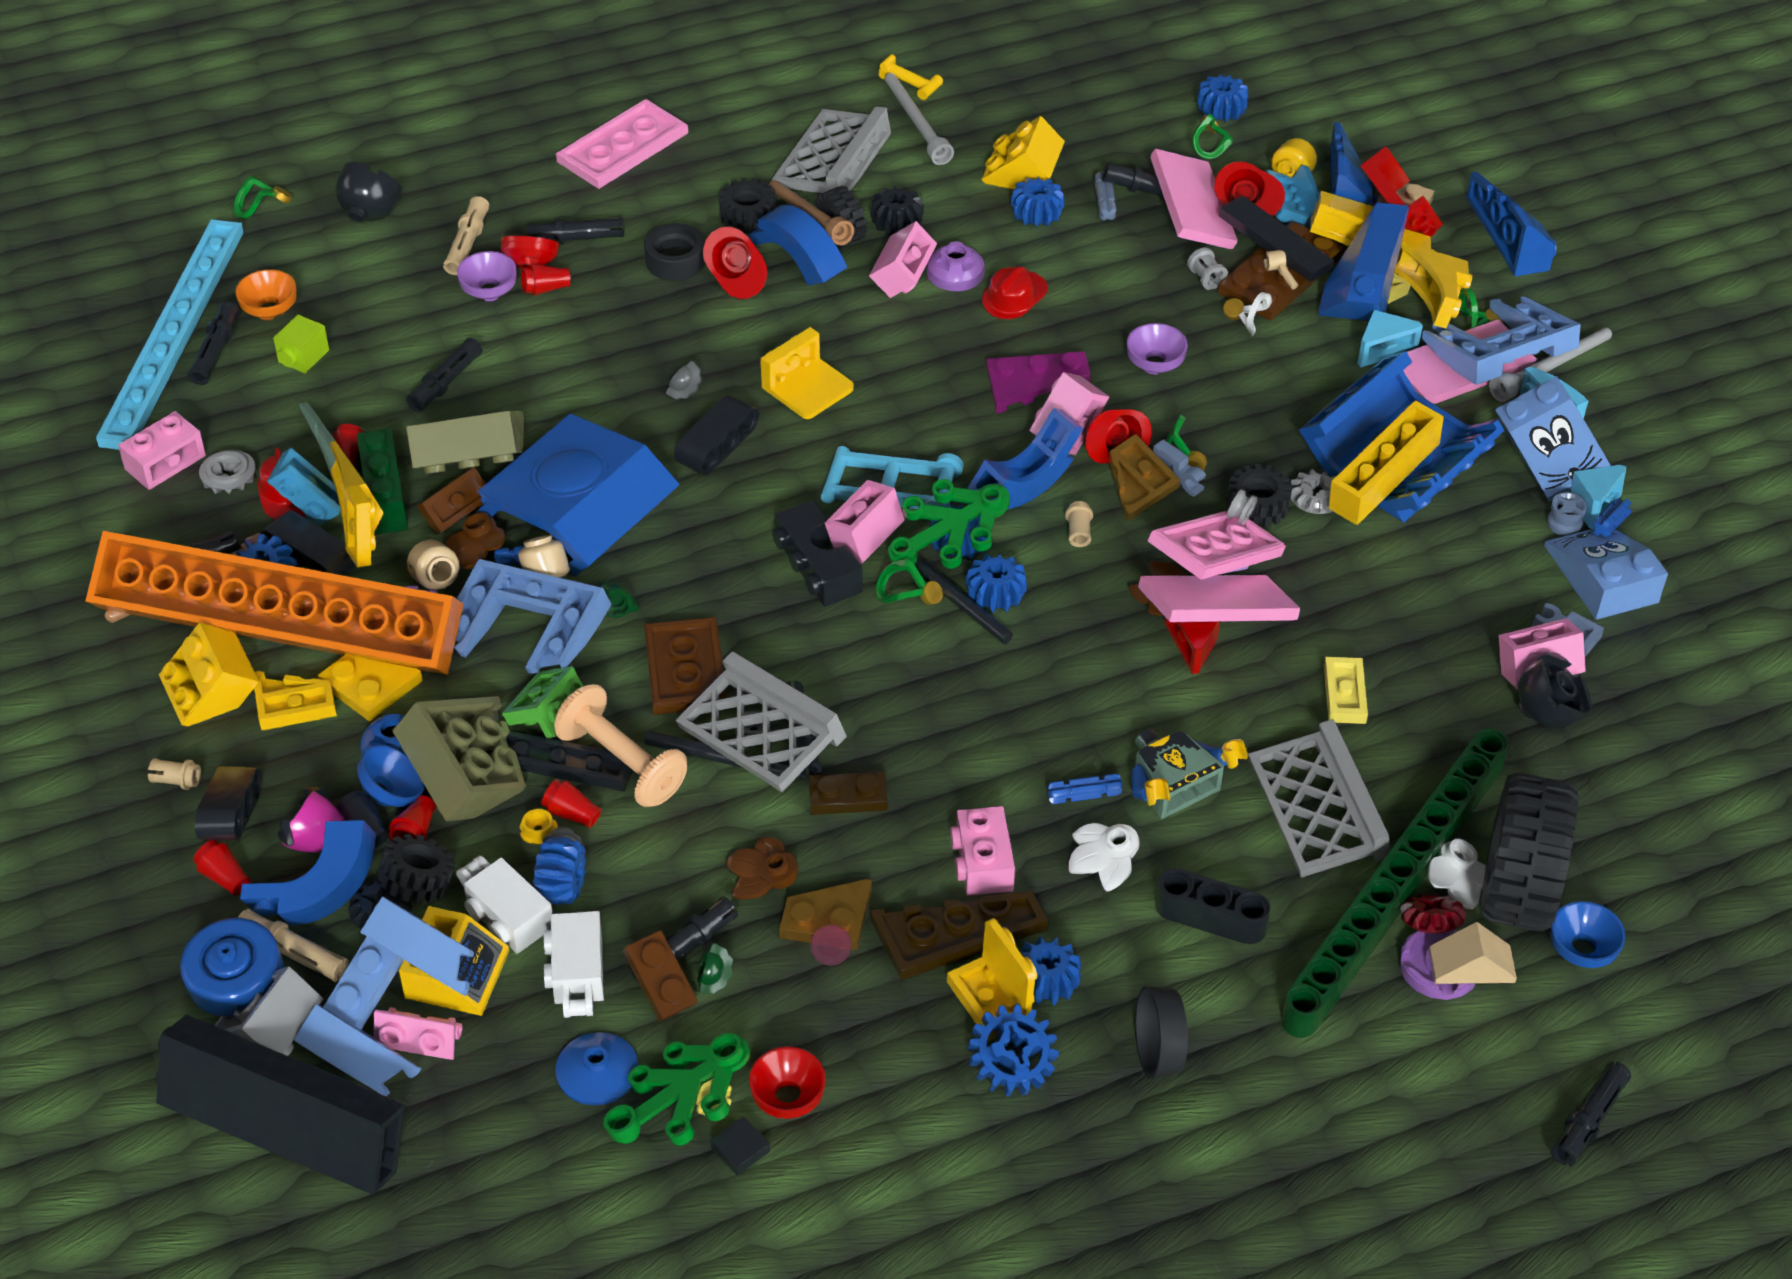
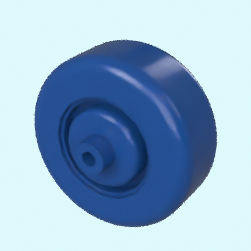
M246 918L222 919L202 928L190 939L180 961L181 977L192 1001L205 1012L222 1017H235L234 1012L236 1010L243 1011L258 992L264 996L274 983L272 976L275 971L284 968L283 958L273 934L262 924Z

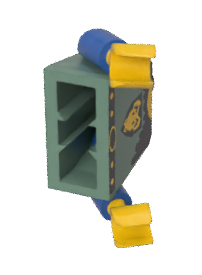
M1152 729L1144 730L1135 740V744L1140 750L1137 752L1135 767L1131 772L1132 795L1138 800L1146 801L1149 806H1153L1160 819L1182 810L1220 791L1224 766L1233 769L1238 765V759L1246 760L1249 757L1244 741L1233 739L1226 742L1222 747H1213L1191 739L1181 731L1160 739Z

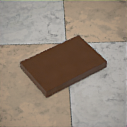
M716 617L644 624L653 715L684 712L723 673ZM726 688L719 694V700L727 698Z

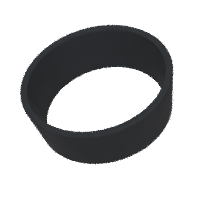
M1144 986L1138 994L1135 1011L1136 1045L1141 1067L1148 1078L1179 1073L1183 1070L1188 1050L1187 1019L1182 998L1175 989Z

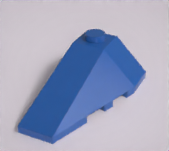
M1334 122L1330 144V193L1375 206L1378 202V197L1372 196V182L1360 165L1362 163L1341 123Z
M1472 172L1466 198L1513 275L1520 276L1550 271L1557 247L1555 240L1549 236L1544 226L1478 172Z
M1387 203L1375 204L1326 281L1318 311L1319 316L1370 321L1374 310L1386 312L1409 206Z

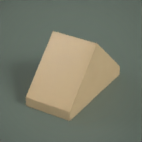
M1478 922L1438 941L1429 948L1435 984L1516 982L1517 977L1510 945Z

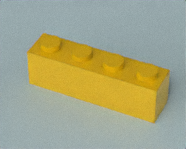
M1415 400L1331 481L1329 509L1353 524L1358 525L1440 445L1444 416Z

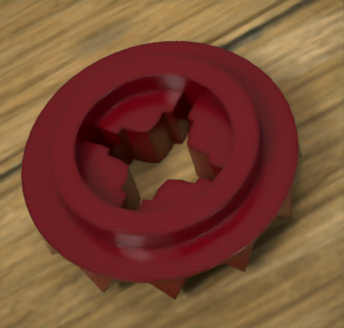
M1436 893L1433 896L1420 894L1418 898H1408L1406 903L1401 905V919L1403 922L1421 932L1445 933L1459 928L1465 922L1466 911L1463 909V904L1458 901H1452L1450 896L1439 897Z

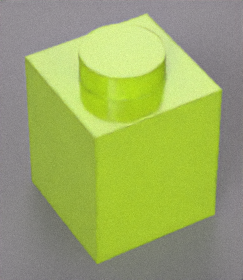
M297 315L273 337L278 362L302 373H306L329 351L325 325L301 315Z

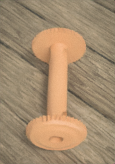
M590 684L572 692L561 704L556 714L554 727L558 738L565 742H572L588 733L634 772L641 775L634 792L635 799L639 805L648 808L660 805L668 800L678 790L685 778L687 758L684 753L678 749H670V751H664L656 759L653 758L602 716L607 704V693H605L606 691L601 686Z

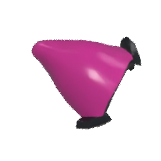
M306 787L303 789L305 796L299 801V804L302 806L290 820L282 819L278 838L284 846L292 850L321 853L326 821L345 820L339 810L325 798L326 792L319 787Z

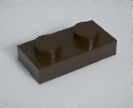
M885 772L809 775L811 815L888 811Z

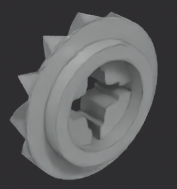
M238 450L217 452L204 460L199 469V475L205 488H212L215 494L225 490L229 495L232 489L244 490L245 483H252L254 473L257 472L253 458L247 453ZM222 469L225 472L228 471L230 474L234 473V475L229 476L228 474H222Z
M1311 469L1308 475L1299 472L1297 478L1291 480L1292 502L1298 508L1309 513L1326 514L1333 512L1329 509L1331 481L1336 476L1329 477L1327 471L1318 474L1313 469ZM1316 487L1322 488L1316 496H1313V490Z

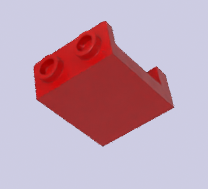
M1386 146L1360 166L1387 204L1405 205L1396 191L1410 182V180ZM1424 196L1408 205L1409 212L1405 225L1407 230L1432 237L1443 225Z

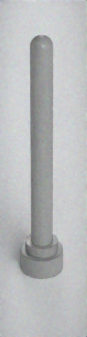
M888 73L885 76V82L928 143V156L936 165L948 163L954 155L953 147L947 139L936 135L896 75Z
M1606 327L1579 340V348L1555 357L1550 355L1531 365V367L1548 372L1609 340L1612 336V331ZM1525 369L1516 374L1504 372L1501 376L1490 380L1489 388L1492 396L1499 402H1506L1515 397L1521 388Z

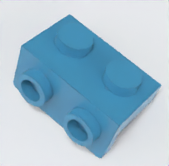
M1301 165L1294 177L1267 169L1266 173L1279 180L1285 190V201L1282 208L1275 214V217L1283 223H1289L1293 220L1308 228L1320 195L1309 167Z
M292 448L283 452L267 482L319 526L338 516L341 509L337 504L338 497L334 484Z

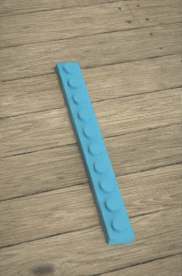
M210 220L96 437L99 447L119 450L118 444L143 430L244 233L242 223Z

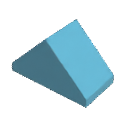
M1374 310L1362 337L1357 364L1360 367L1377 363L1386 356L1418 348L1423 325L1419 321Z
M1615 465L1574 472L1571 493L1581 496L1586 501L1587 511L1583 520L1590 529H1596L1592 524L1593 521L1615 499L1621 497L1626 466Z

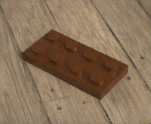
M1293 220L1286 225V227L1332 258L1334 264L1342 258L1344 246L1327 237L1310 232L1309 228ZM1260 247L1219 283L1218 294L1228 299H1240L1244 306L1252 305L1261 292L1269 293L1272 298L1271 305L1266 310L1256 311V314L1272 321L1320 277L1310 282L1287 266L1288 271L1298 283L1297 288L1291 289L1278 270L1266 271L1264 259H1268L1266 256L1268 251Z

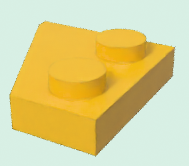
M346 654L318 675V679L330 680L334 696L369 722L423 681L421 671L417 668Z
M255 672L259 680L254 689L261 731L337 716L330 680L314 678L307 680L299 676L285 675L284 681L266 679L264 672Z

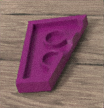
M1085 351L987 359L986 363L996 414L1007 411L1008 405L1017 402L1026 405L1034 402V397L1045 393L1051 394L1052 385L1063 372L1082 376L1090 382V370Z

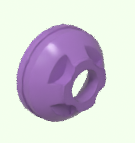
M950 242V244L942 246L932 253L927 263L926 272L930 282L941 289L965 291L977 286L982 281L985 267L983 258L974 249L964 245L962 242ZM948 255H963L964 257L954 259Z
M485 251L470 255L459 264L457 269V277L461 288L467 294L484 299L485 301L497 300L498 297L511 290L516 282L517 269L515 262L507 255L499 252ZM486 284H494L497 286L493 288H481Z
M1160 323L1139 326L1129 334L1127 339L1129 359L1145 372L1154 375L1168 372L1181 365L1185 359L1188 347L1185 336L1179 330ZM1149 357H1160L1164 362L1147 361Z

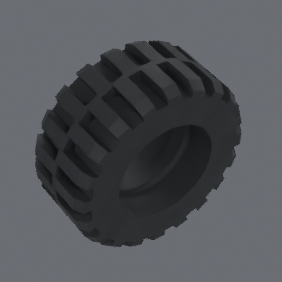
M1519 772L1507 776L1492 830L1482 889L1480 912L1488 921L1540 932L1552 927L1565 886L1577 820L1578 792L1571 783Z

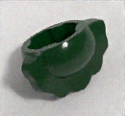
M603 581L600 584V587L604 589L611 602L606 615L619 618L630 612L638 611L640 607L638 601L632 597V594L625 587L615 585L610 581Z
M712 943L705 950L697 977L700 993L715 994L718 990L726 987L727 980L733 975L731 967L733 959L728 954L726 947Z

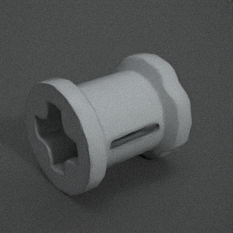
M1209 248L1196 250L1188 259L1187 266L1189 270L1198 274L1201 278L1202 286L1207 290L1218 288L1219 283L1228 275L1225 266L1216 262L1215 255ZM1200 259L1204 261L1203 265L1200 263Z

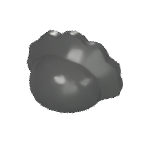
M690 361L681 367L669 382V388L666 391L668 396L676 400L688 399L697 392L699 384L702 382L701 369L695 361Z

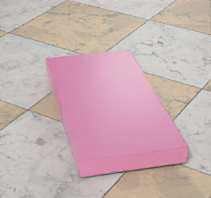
M645 99L557 152V162L600 189L688 134V125Z
M1154 149L1150 158L1177 236L1233 249L1238 240L1233 226L1219 217L1220 208L1224 205L1218 200L1214 191L1215 178L1209 162Z
M1497 319L1465 332L1482 340L1508 331V329ZM1428 345L1407 352L1412 363L1403 371L1415 391L1433 404L1490 383L1489 380L1475 385L1442 361ZM1533 354L1517 358L1511 363L1503 364L1502 373L1516 374L1535 364L1537 359Z
M1228 511L1152 530L1148 539L1149 543L1201 580L1281 557L1286 547L1284 543L1249 519L1244 525L1239 524V520L1236 517L1229 519L1227 517Z
M1216 575L1202 580L1197 576H1141L1138 586L1170 622L1297 620L1300 612V607L1267 575Z

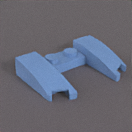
M1520 297V304H1517L1516 308L1502 303L1500 299L1490 300V309L1511 330L1480 340L1448 323L1447 328L1433 324V330L1438 333L1434 334L1424 330L1422 339L1442 361L1459 375L1478 385L1501 376L1503 364L1511 363L1517 358L1539 353L1540 350L1555 357L1579 348L1580 324L1529 298Z
M479 559L457 598L464 606L456 637L458 644L454 648L461 656L467 657L490 629L505 605L552 616L525 667L527 672L531 674L539 673L542 667L559 664L561 668H564L586 646L609 610L611 602L601 587Z
M381 897L360 933L367 936L325 1005L322 1007L315 1004L294 1041L376 1092L387 1096L390 1092L383 1084L401 1070L405 1072L407 1077L413 1078L420 1072L421 1068L361 1029L403 963V960L466 996L470 983L457 980L460 957H473L474 951L396 903Z

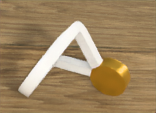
M1261 292L1253 304L1244 306L1240 299L1232 298L1224 304V314L1230 320L1241 319L1249 333L1253 336L1256 332L1253 322L1256 311L1268 309L1272 303V298L1269 293Z

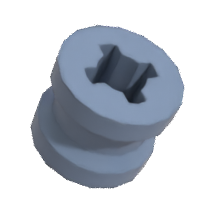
M1571 492L1557 494L1552 500L1551 512L1547 519L1549 529L1561 536L1579 533L1583 525V517L1587 511L1586 501L1581 496Z

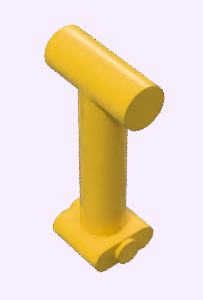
M890 54L880 64L879 77L881 79H885L888 73H894L898 79L919 88L917 95L921 100H926L943 84V79L939 75H934L928 80L897 65L896 57L893 54Z

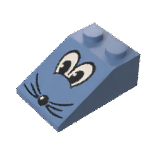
M1557 376L1495 409L1504 432L1549 502L1557 494L1571 490L1575 471L1611 466L1572 398Z
M1590 529L1545 541V548L1595 620L1659 603L1668 576L1667 571L1650 548L1615 529L1608 537H1604L1602 534L1597 537L1593 533L1594 530Z

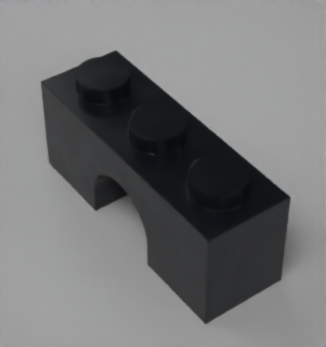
M810 500L776 513L775 529L772 531V536L779 550L784 549L788 555L792 569L796 573L800 572L804 577L809 593L812 596L816 595L824 607L863 592V568L846 545L832 550H824V548L829 547V534L825 526L827 519L815 502Z

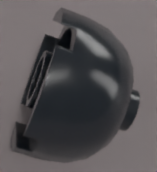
M350 162L344 165L337 179L336 196L339 204L347 212V216L354 221L364 222L365 220L376 221L384 219L393 211L399 201L400 185L395 179L381 170L377 175L368 171L370 165Z
M1549 651L1537 658L1523 670L1518 682L1519 706L1523 714L1549 728H1564L1574 724L1588 715L1585 713L1591 710L1592 707L1590 692L1584 679L1580 674L1573 677L1567 669L1572 664L1560 654Z

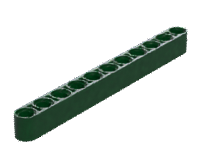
M1485 728L1476 733L1290 987L1285 998L1282 1014V1026L1287 1033L1295 1037L1305 1038L1316 1032L1399 916L1401 905L1405 904L1406 900L1414 895L1427 877L1430 861L1439 856V851L1446 842L1454 839L1502 771L1509 746L1508 738L1500 730Z

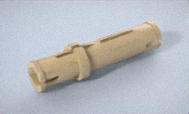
M479 196L472 197L466 213L459 219V230L443 263V268L451 275H457L459 264L469 256L476 236L482 233L484 228L483 219L489 210V203L485 198Z
M249 908L242 911L238 917L250 919L265 926L275 937L281 954L315 970L334 982L340 981L349 966L347 958L335 954L315 942L289 930L287 924L281 921H270Z

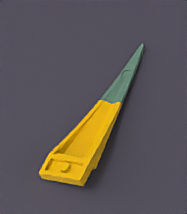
M300 403V409L318 441L332 476L341 509L346 551L357 568L371 565V551H374L376 548L374 531L383 515V511L366 483L309 403Z

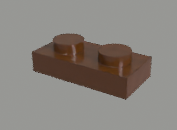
M475 467L470 468L418 504L417 508L436 535L440 534L483 504L480 501L482 497L477 491L486 484Z
M661 930L623 949V953L659 1023L697 1004L698 1000Z

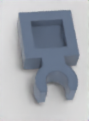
M1164 439L1154 445L1153 452L1181 480L1180 485L1188 494L1196 496L1204 490V486L1198 482L1205 478L1206 474L1198 467L1189 466L1188 456Z
M1546 603L1542 616L1539 614L1535 616L1533 626L1568 618L1583 632L1584 655L1586 657L1601 639L1604 627L1573 611L1566 617L1561 614L1559 608Z

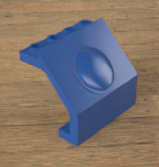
M1406 351L1384 357L1299 429L1324 472L1327 471L1328 475L1334 477L1342 472L1415 400L1444 416L1440 445L1378 505V507L1403 523L1418 510L1427 506L1431 502V498L1439 491L1451 485L1453 479L1459 473L1471 467L1477 457L1491 449L1495 445L1494 440L1504 432L1498 419L1475 425H1467L1420 396L1403 371L1412 363Z
M569 414L477 491L481 495L480 501L484 505L476 513L484 512L489 517H492L498 511H504L547 531L556 540L562 542L566 552L573 558L569 563V571L576 577L680 484L645 444Z

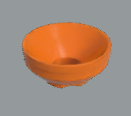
M261 270L244 277L236 287V297L241 309L263 320H272L276 316L283 315L294 304L297 297L294 279L289 274L279 270ZM270 302L277 303V305H274V306L261 307L262 305H264V304H266V303H270Z

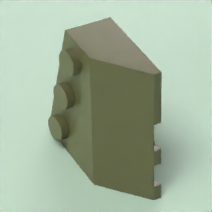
M504 411L406 427L413 468H424L425 474L446 471L445 465L458 463L459 469L480 466L479 460L492 458L493 464L514 461L513 454L523 453L524 415L522 411Z
M499 696L416 702L393 730L403 751L406 753L446 822L476 818L519 794L526 788L516 752L509 748L506 736L510 733L507 722L500 720L498 710L502 705ZM493 750V752L490 755H488L485 751Z

